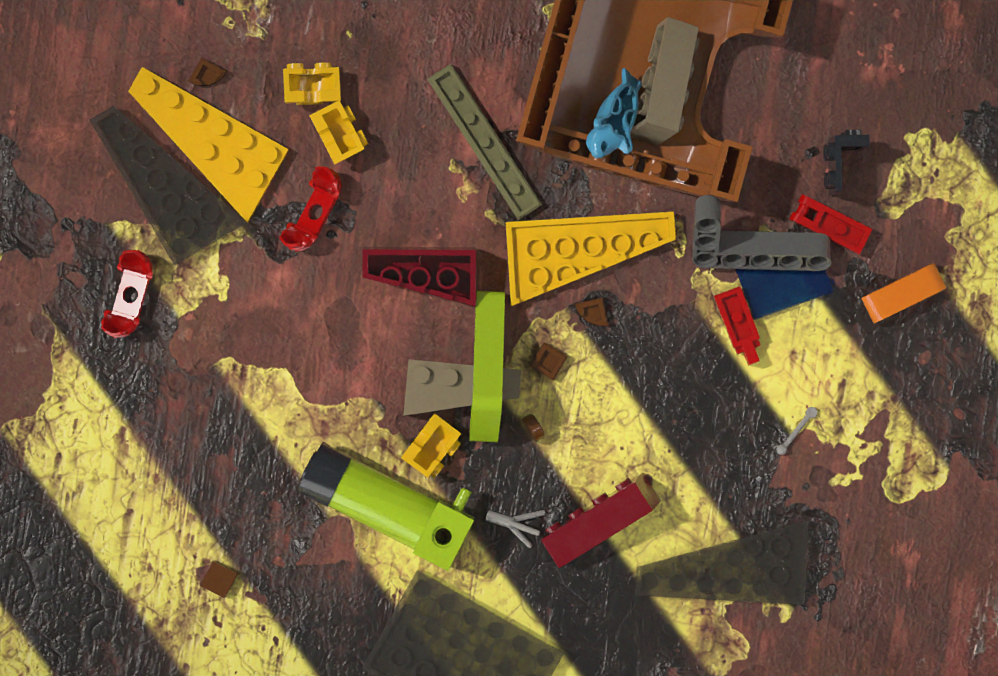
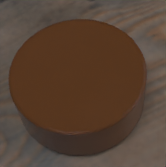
M528 414L521 419L535 442L545 437L540 423L533 414Z

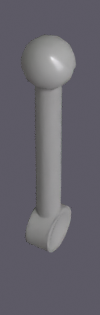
M809 407L806 409L805 417L786 441L777 446L776 451L778 454L785 455L787 453V447L809 419L816 417V408Z

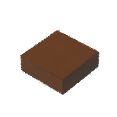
M544 342L531 362L530 367L554 380L568 356Z
M213 560L200 586L226 598L238 572Z

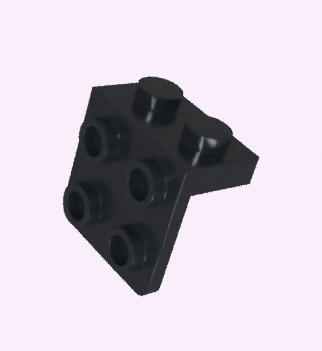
M844 130L841 135L828 139V143L824 144L823 159L828 161V172L824 173V188L829 189V195H837L842 192L841 151L863 150L870 146L869 134L862 135V130Z

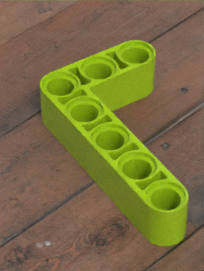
M476 292L473 397L469 441L498 442L502 410L505 292Z

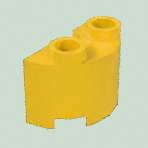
M292 63L287 64V68L283 69L286 104L316 105L323 104V102L341 101L339 67H332L331 63H316L315 69H304V64Z
M340 100L309 115L334 164L359 153L368 145L362 130L356 132L352 125V122L356 119L349 105L343 108Z
M434 413L401 458L427 478L431 476L435 479L444 467L440 461L446 453L452 456L461 443L457 439L461 433Z

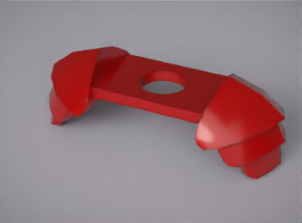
M324 166L315 167V171L312 173L313 179L309 181V185L314 191L297 224L288 223L286 229L279 236L281 242L290 250L295 252L304 251L318 239L341 192L340 177L333 169ZM316 205H321L323 210L321 216L316 220H312L310 216L311 210Z
M126 250L119 257L120 263L117 265V269L123 272L113 310H105L104 318L101 320V329L114 338L128 336L134 332L140 322L139 316L149 280H152L153 276L152 263L149 257L140 250ZM130 287L136 288L138 292V297L133 303H128L124 297L125 291Z

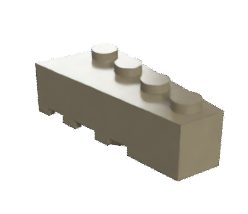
M667 17L657 25L647 60L652 65L647 68L642 77L641 83L645 90L638 102L635 126L632 127L630 133L632 139L658 146L681 130L684 123V116H681L682 110L689 97L687 84L694 71V64L692 63L693 54L699 46V38L697 37L699 27Z
M409 359L403 416L472 405L474 365ZM503 368L502 401L519 398L521 370Z

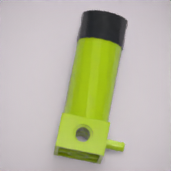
M322 442L319 449L315 450L301 476V483L297 491L413 549V554L446 571L449 570L474 521L473 516L463 512L471 491L461 488L452 506L442 500L437 502L353 459L349 454L334 449L325 442ZM440 528H446L451 532L452 538L447 542H442L437 538L436 531Z

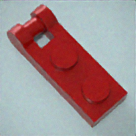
M801 194L798 200L799 206L796 212H792L789 220L814 233L825 234L830 238V241L860 255L873 229ZM809 209L817 212L813 221L806 218Z

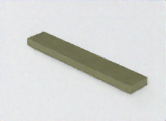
M449 64L427 79L517 220L540 207L542 204L453 66Z

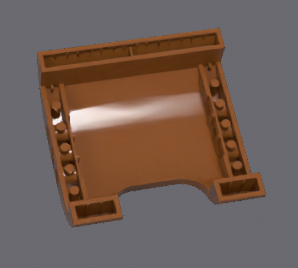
M555 0L516 142L569 162L654 186L700 197L711 195L721 201L738 202L753 146L727 139L721 142L711 138L704 131L700 120L701 107L714 60L720 46L728 39L739 35L783 37L793 0ZM667 17L699 27L697 34L699 46L693 54L692 63L694 64V71L687 84L689 97L682 110L681 116H684V123L681 130L658 146L631 138L633 149L629 154H625L622 150L616 148L603 158L593 157L586 145V139L591 130L594 129V119L599 108L610 93L622 84L621 74L623 68H626L631 76H634L640 82L642 81L645 71L652 65L647 60L657 25ZM642 86L638 91V102L645 90Z

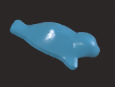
M626 68L622 69V84L615 88L604 100L594 119V129L587 136L586 145L595 158H603L616 148H619L625 154H629L633 149L630 133L638 112V91L642 83L634 76H631Z

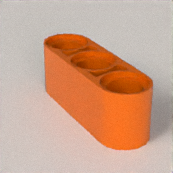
M932 263L861 299L873 323H876L946 289V285L935 263Z

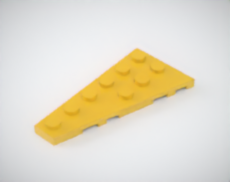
M142 67L128 92L244 220L249 223L289 149Z
M674 212L506 222L511 306L676 240Z

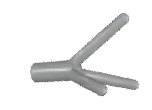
M489 510L486 521L509 528L528 548H532L533 544L519 530L536 536L540 535V531L518 522L544 516L546 511L541 510L509 517Z

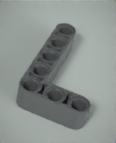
M705 195L699 197L695 202L692 260L698 267L821 271L831 265L830 238L825 234L720 231V200L715 196Z

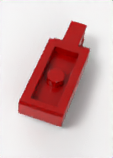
M739 286L713 296L736 354L743 353L748 366L760 362L755 349L761 346L760 336L741 287Z

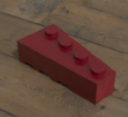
M363 247L362 278L476 306V247Z
M641 473L632 480L629 477L615 486L616 490L609 495L604 492L592 500L593 505L584 510L583 507L576 509L568 515L570 519L562 525L557 521L545 529L547 534L541 541L558 568L574 560L656 508L661 500L644 473Z

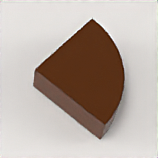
M201 57L188 82L196 86H209L220 81L227 72Z
M603 298L575 304L578 313L587 322L597 326L609 325Z

